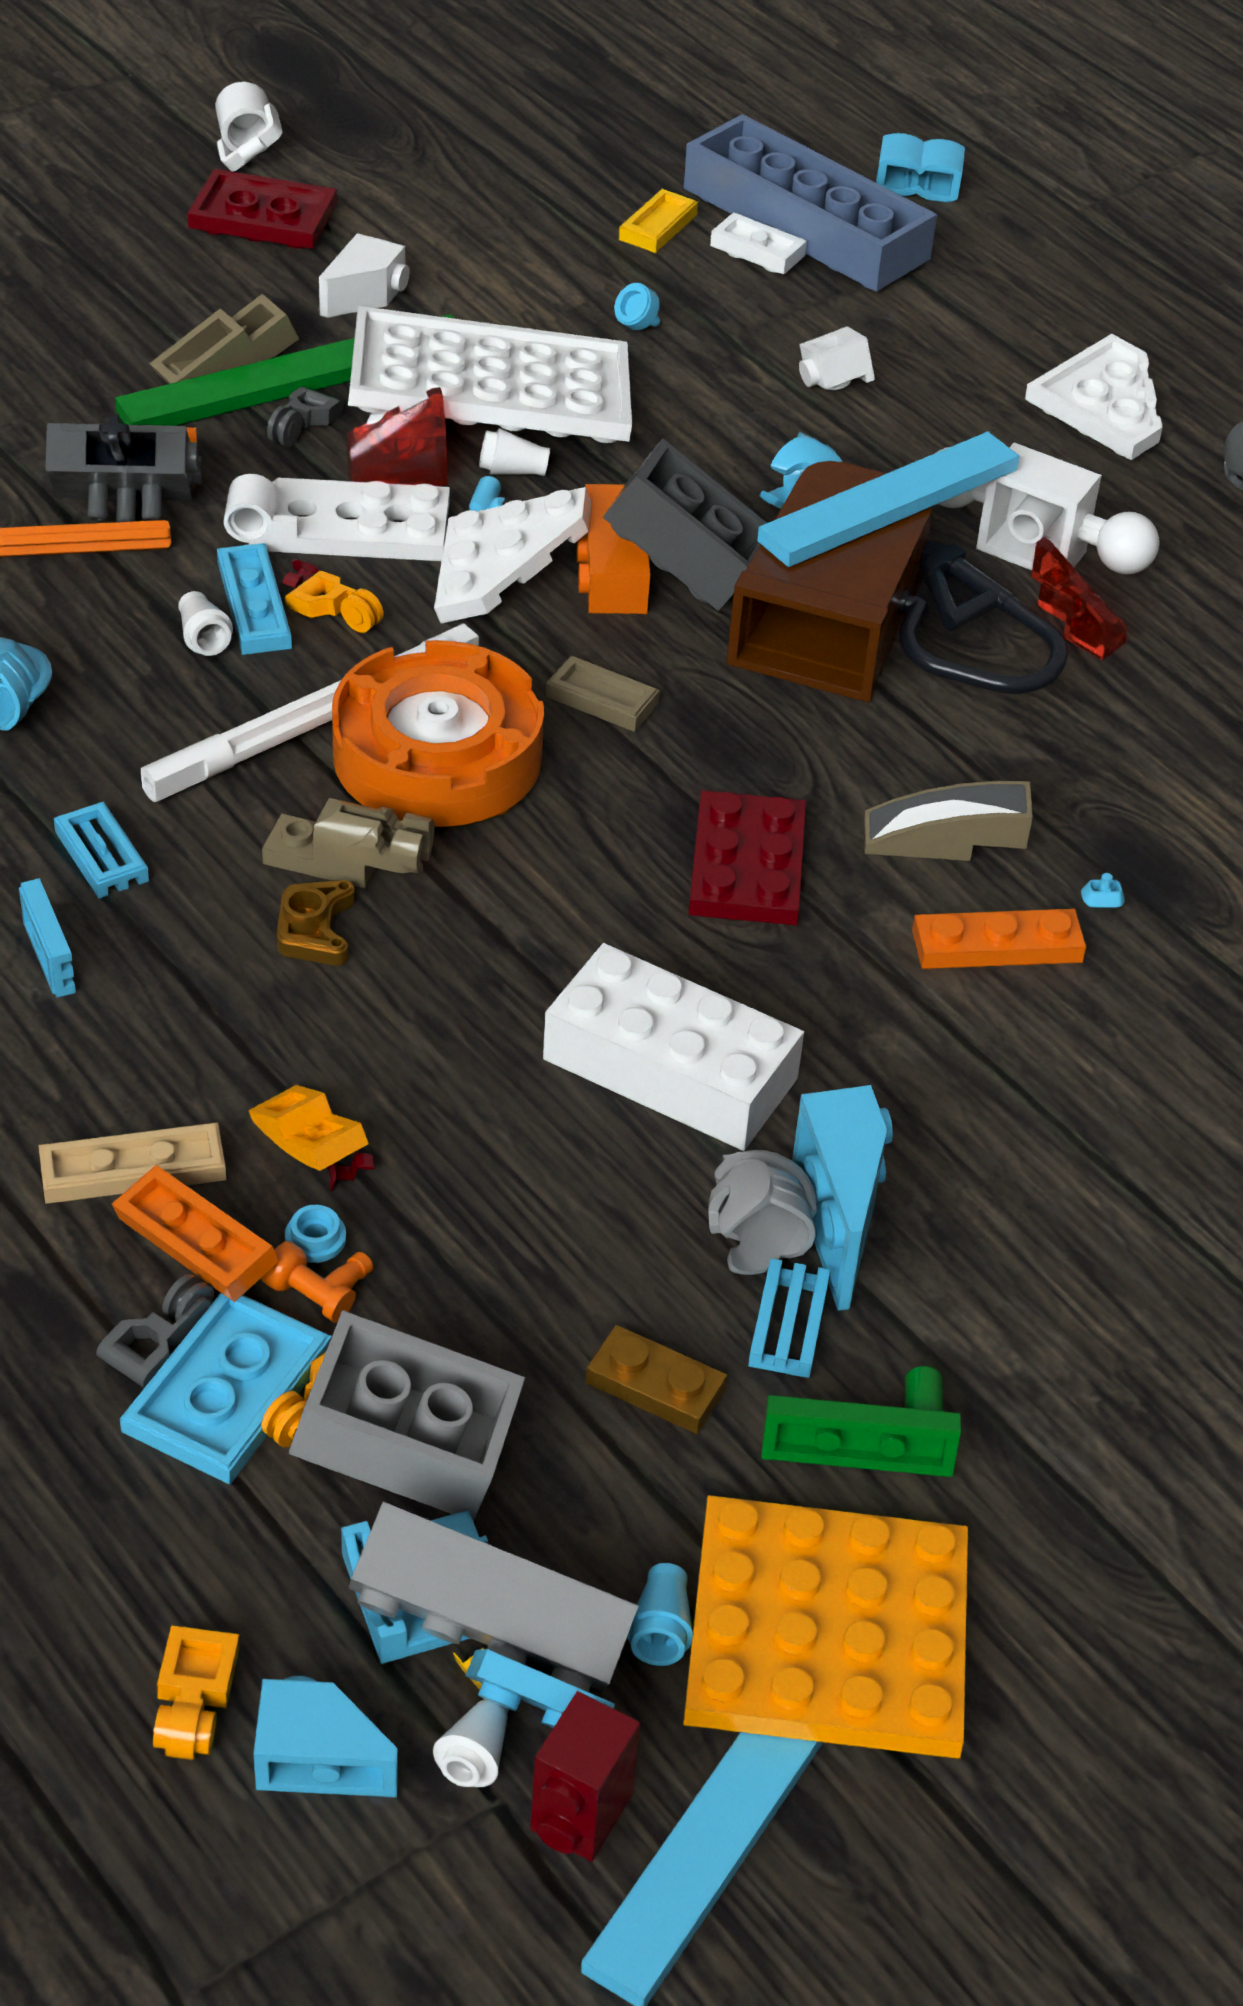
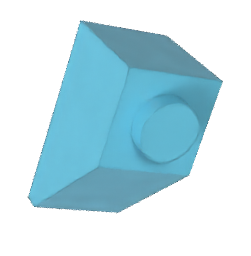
M291 1676L283 1680L263 1679L254 1746L256 1790L397 1797L398 1748L333 1682H317L305 1676Z

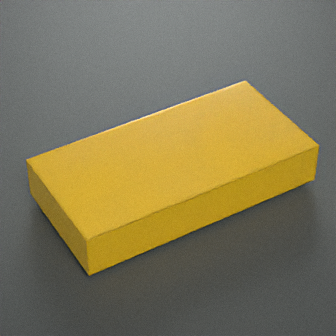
M661 189L619 227V240L656 253L697 216L698 202Z

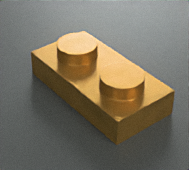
M615 1325L586 1370V1384L696 1434L699 1433L725 1392L727 1374L618 1325Z

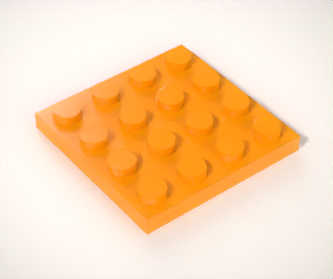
M708 1495L683 1725L960 1759L964 1743L968 1526Z

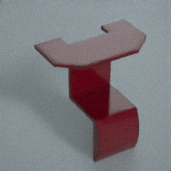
M298 559L293 560V569L298 572L296 574L289 571L284 577L282 584L296 588L297 585H301L312 574L314 575L320 570L313 564Z
M358 1153L354 1155L351 1166H338L335 1163L328 1166L327 1170H329L331 1179L329 1182L330 1191L333 1190L336 1180L354 1181L358 1169L375 1170L373 1155Z

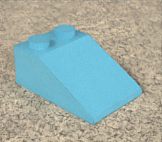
M871 1085L801 1094L792 1161L807 1174L815 1190L817 1212L814 1215L816 1228L814 1244L822 1267L830 1269L828 1284L838 1311L850 1309L874 1211L878 1183H883L886 1178V1166L883 1156L885 1144L891 1143L893 1138L890 1114L886 1108H879Z

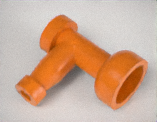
M285 1241L275 1249L279 1262L261 1280L275 1291H286L293 1287L323 1308V1316L337 1323L342 1310L349 1312L354 1304L356 1293L351 1288L359 1279L365 1278L373 1271V1263L365 1253L357 1252L347 1260L346 1264L336 1268L327 1277L323 1278L306 1267L307 1256L303 1249L291 1241Z

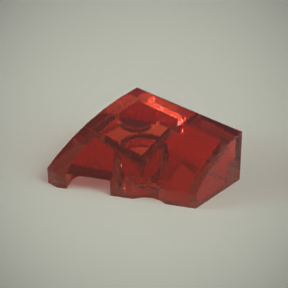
M441 387L429 389L426 391L428 396L426 400L403 412L397 406L384 413V416L378 422L364 424L347 433L348 476L350 482L381 481L386 484L448 485L446 427Z
M1043 537L1037 541L1031 578L1041 583L1038 606L1066 622L1065 639L1103 661L1127 642V628L1124 621L1082 578L1049 539Z

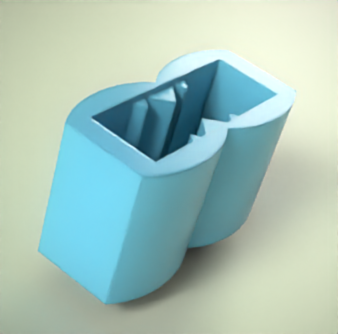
M893 133L885 135L882 140L876 183L901 196L918 194L927 200L955 201L959 195L965 147L945 139H933L923 142L921 139L909 134Z

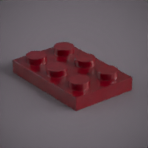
M213 169L187 213L188 228L203 230L212 235L227 234L245 237L254 242L269 241L287 244L289 247L296 249H313L337 205V189Z
M701 790L689 915L797 926L806 800Z

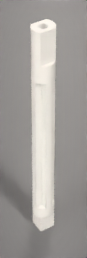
M461 624L426 640L455 641L479 646V636L465 624ZM425 641L421 645L394 657L425 652ZM340 681L229 731L215 734L141 767L142 788L153 802L160 801L226 771L236 763L331 721L332 701Z

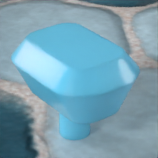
M1104 873L1101 880H1090L1082 888V899L1090 908L1120 907L1125 902L1120 882L1112 880L1113 876L1110 873Z

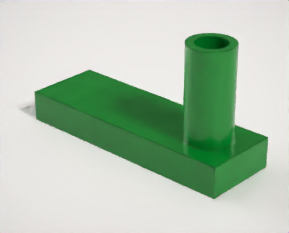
M927 1366L913 1368L906 1374L905 1408L768 1395L761 1459L953 1477L961 1434L960 1413L943 1412L942 1376L936 1369Z

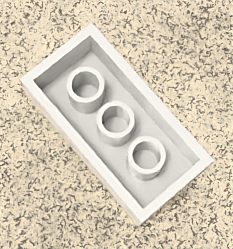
M602 943L545 1012L543 1059L745 1151L798 1079L804 1031Z

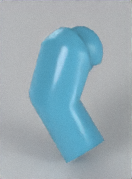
M485 476L479 480L470 501L469 510L480 511L502 506L505 498L498 497L501 491V484L496 478Z

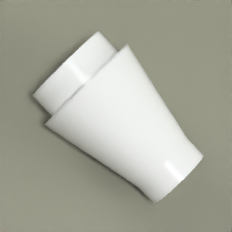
M498 428L497 432L486 430L479 468L490 470V475L536 474L545 476L550 448L539 446Z
M192 591L182 596L178 608L182 617L183 636L186 645L192 651L202 655L211 656L221 653L227 648L231 640L233 626L230 618L209 602L201 592Z

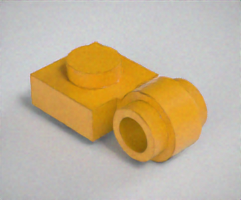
M171 1625L157 1682V1696L160 1700L174 1701L173 1706H159L153 1734V1747L165 1749L166 1757L195 1760L197 1753L210 1755L214 1742L217 1713L204 1711V1705L221 1708L227 1707L239 1653V1634Z

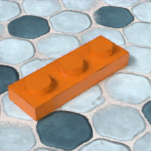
M1075 909L922 914L914 916L912 928L921 969L1083 963L1086 950Z
M155 1165L112 1203L121 1221L233 1302L238 1300L279 1262L272 1245L158 1165Z

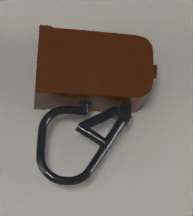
M823 461L812 464L801 473L776 519L887 473L837 461ZM933 506L790 567H787L763 545H760L746 571L741 572L734 585L727 665L870 703L877 689L879 675L898 633L900 645L904 653L922 670L949 680L1009 694L1029 693L1053 683L1061 675L1065 667L1068 649L1063 635L1052 623L965 560V550L955 543L949 546L928 540ZM922 575L929 587L942 624L947 630L953 631L981 615L998 608L1012 616L1047 643L1050 649L1047 664L1039 671L1031 674L1008 676L944 660L926 651L917 639V630L928 609L926 600L916 596L922 581ZM954 576L979 595L957 605L947 579Z

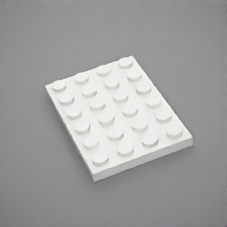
M358 306L348 405L357 406L361 410L370 413L388 410L407 413L413 417H422V419L431 416L449 418L463 425H473L480 422L496 424L510 431H520L526 428L542 430L556 437H567L573 434L592 437L594 440L602 443H613L617 440L629 442L632 429L628 346L626 341Z

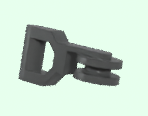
M301 386L289 395L288 404L279 406L274 410L268 422L267 437L269 441L277 444L280 443V445L289 448L297 441L302 427L330 425L338 419L343 412L344 402Z
M186 1274L180 1277L169 1289L162 1305V1313L170 1320L176 1321L173 1325L154 1312L143 1319L121 1320L101 1341L96 1355L142 1388H145L170 1357L174 1348L186 1337L211 1306L214 1300V1289L209 1284L201 1282L194 1274ZM150 1338L158 1343L159 1346L146 1359L128 1347L135 1339Z

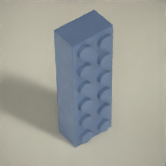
M744 114L687 143L684 189L730 214L733 212L807 240V255L824 263L830 269L852 278L865 288L877 292L931 260L937 219L936 213Z

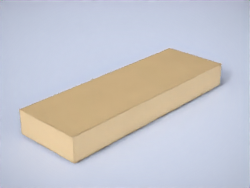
M218 1122L39 1145L45 1204L123 1194L155 1165H158L185 1185L226 1180V1167Z

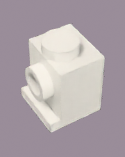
M848 326L800 344L803 360L799 362V371L807 387L817 384L825 390H838L848 386L851 383L850 380L860 378L866 383L875 380L867 337Z

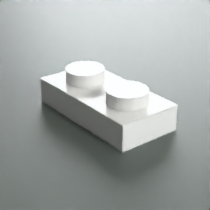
M733 212L711 231L710 246L725 251L732 257L743 258L761 265L770 272L785 274L806 255L807 240Z

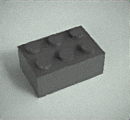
M663 438L629 478L602 517L611 524L612 529L618 536L635 543L650 556L652 562L659 569L672 573L688 586L689 591L695 598L701 602L709 603L718 611L734 594L736 581L741 572L746 571L761 545L757 541L758 529L760 526L767 524Z

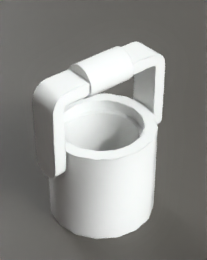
M236 82L225 87L218 95L215 106L222 138L217 141L221 161L233 172L278 140L282 135V127L277 110L268 101L265 92L256 84Z

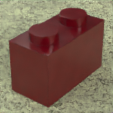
M579 1691L575 1693L536 1754L534 1761L530 1830L537 1833L540 1839L550 1848L563 1854L574 1852L593 1862L633 1796L640 1722Z

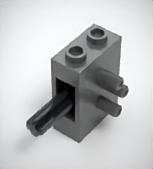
M115 414L109 415V423L104 424L47 423L46 473L58 498L88 499V517L91 520L103 521L107 518L108 499H117V522L136 521V500H142V518L145 521L160 520L162 500L193 501V486H201L202 459L201 456H198V443L190 442L186 426L122 424L120 416Z

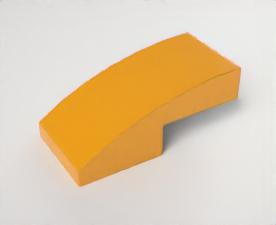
M295 1085L248 1110L252 1121L276 1145L298 1161L319 1171L369 1144L360 1122L332 1114L325 1093L300 1085Z

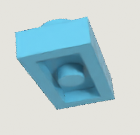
M488 1649L475 1650L465 1675L482 1683L478 1696L490 1702L517 1711L522 1700L545 1710L541 1722L551 1728H554L577 1691L611 1708L615 1706L610 1701Z

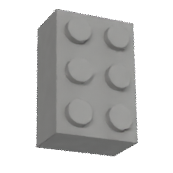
M342 1310L304 1407L288 1454L451 1514L469 1510L474 1521L493 1478L525 1377Z

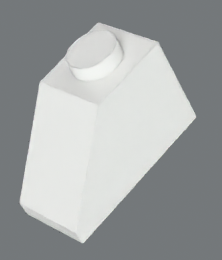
M357 233L319 276L320 316L328 318L358 312V306L371 308L387 306L399 291H403L406 288L409 280V266L405 265V246Z

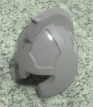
M750 1150L722 1155L723 1162L715 1171L717 1185L711 1190L709 1198V1229L711 1234L721 1233L726 1238L729 1237L740 1241L737 1247L730 1248L727 1258L730 1271L743 1275L764 1273L768 1271L770 1258L782 1260V1258H794L804 1255L815 1240L814 1215L817 1212V1200L813 1185L803 1169L792 1160L778 1153L766 1150Z

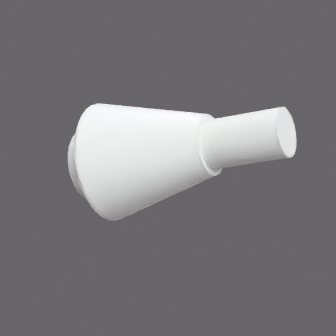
M483 1698L436 1741L433 1747V1756L448 1780L462 1787H485L496 1780L505 1736L508 1708Z

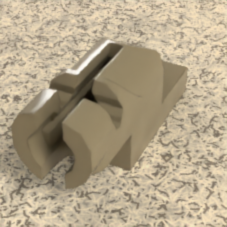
M329 798L316 822L281 813L262 847L263 864L331 881L346 880L352 883L353 886L365 889L375 868L396 873L412 872L422 874L423 864L421 860L429 861L433 846L434 821L432 818L407 812L401 821L393 813L394 809L380 807L376 809Z

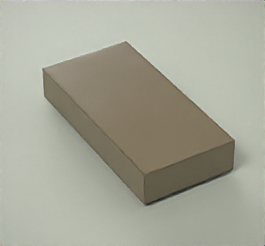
M570 656L546 683L547 698L633 732L640 727L659 704V689L574 656Z

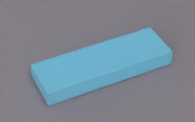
M260 543L217 549V563L242 655L292 649L291 632L266 544Z

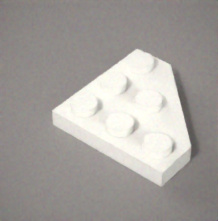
M1113 334L1108 335L1027 384L1025 400L1041 408L1045 413L1055 416L1076 428L1080 433L1109 447L1118 455L1132 460L1160 441L1162 422L1160 416L1156 414L1155 406L1157 399L1153 380L1149 379L1147 372L1149 365L1147 353Z
M586 487L570 491L558 490L543 497L525 501L513 500L502 506L480 511L469 510L457 516L449 517L434 610L440 623L489 613L502 602L499 593L516 580L522 584L526 583L553 561L550 552L566 539L575 543L588 533L592 502Z

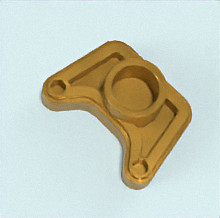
M346 880L292 884L288 886L282 893L277 927V948L280 954L286 957L333 966L345 964L348 961V943L331 930V924L336 914L354 905L355 888L353 884Z

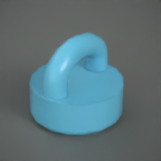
M642 283L627 285L616 298L614 306L615 316L620 323L630 329L642 330L649 325L656 327L660 324L661 320L657 315L659 298L655 291Z

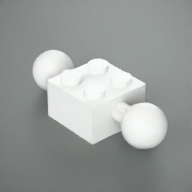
M1013 443L1009 448L1020 456L1018 470L938 503L947 508L963 507L974 500L984 503L976 549L1060 582L1064 581L1084 556L1088 543L1097 546L1101 561L1110 570L1120 574H1135L1143 571L1154 561L1159 550L1157 529L1144 515L1135 512H1122L1108 520L1094 516L1101 480L1100 474L1017 443Z

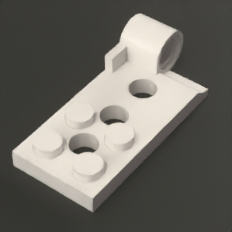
M245 474L237 477L230 485L224 515V526L227 532L239 541L249 543V545L265 543L268 552L442 561L448 522L450 487H439L430 484H386L381 481L350 482L277 478L271 482L261 475ZM297 515H308V516H306V517H298ZM352 517V518H357V519L348 520V519H344V518ZM394 520H402V521H405V522H393V521H394Z

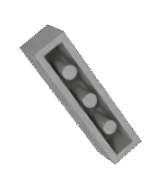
M385 1502L381 1505L348 1588L360 1593L357 1603L373 1612L396 1618L400 1609L424 1619L421 1629L432 1636L455 1644H459L462 1636H466L488 1645V1650L523 1665L526 1662H530L552 1671L551 1677L586 1692H589L590 1687L602 1691L609 1685L638 1609V1605Z

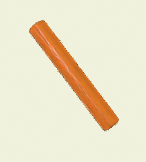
M166 520L0 528V557L168 549L171 546L170 525Z

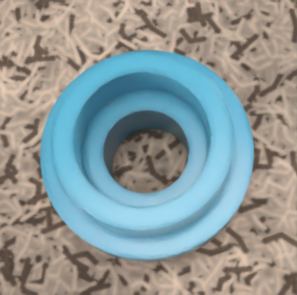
M308 1205L299 1209L287 1224L285 1241H291L303 1249L307 1256V1262H325L336 1257L343 1250L346 1243V1228L342 1220L331 1208L323 1205Z

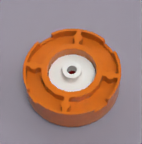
M429 640L425 641V652L394 657L393 647L383 649L356 664L346 673L335 690L332 701L333 762L336 774L347 792L363 806L376 809L380 807L394 809L393 813L401 821L407 812L432 818L434 827L471 824L504 814L526 796L540 774L544 723L543 701H538L533 693L532 678L527 672L510 659L487 648L463 642Z

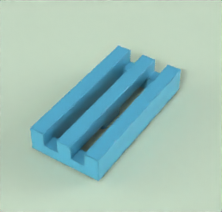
M104 802L54 818L57 836L98 899L109 895L108 887L115 885L118 891L129 888L128 880L133 878L136 879L139 885L149 881L147 865ZM96 819L126 865L118 866L106 848L105 842L97 834L89 820ZM75 825L106 872L101 871L72 826Z
M39 878L22 882L21 887H19L23 924L52 994H55L57 998L76 993L75 984L72 979L74 972L70 963L72 961V954Z
M770 1258L748 1367L810 1378L829 1283L830 1269L819 1267L818 1273L815 1275L805 1273L806 1265L794 1263L793 1270L782 1268L783 1260ZM778 1285L789 1287V1292L774 1356L764 1354ZM802 1290L812 1291L813 1297L800 1360L790 1359L788 1355Z

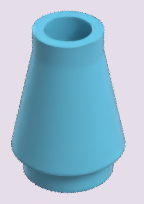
M660 1563L649 1570L647 1583L637 1603L638 1609L627 1635L634 1655L650 1665L667 1666L674 1664L683 1657L685 1651L692 1645L693 1630L686 1589L688 1577L686 1572L675 1564Z

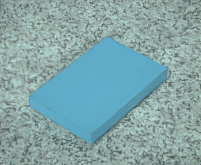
M220 1293L120 1418L121 1432L231 1485L268 1436L261 1428L262 1419L267 1409L282 1394L288 1391H295L298 1394L309 1381L311 1362L327 1351L332 1336L244 1295L233 1302Z

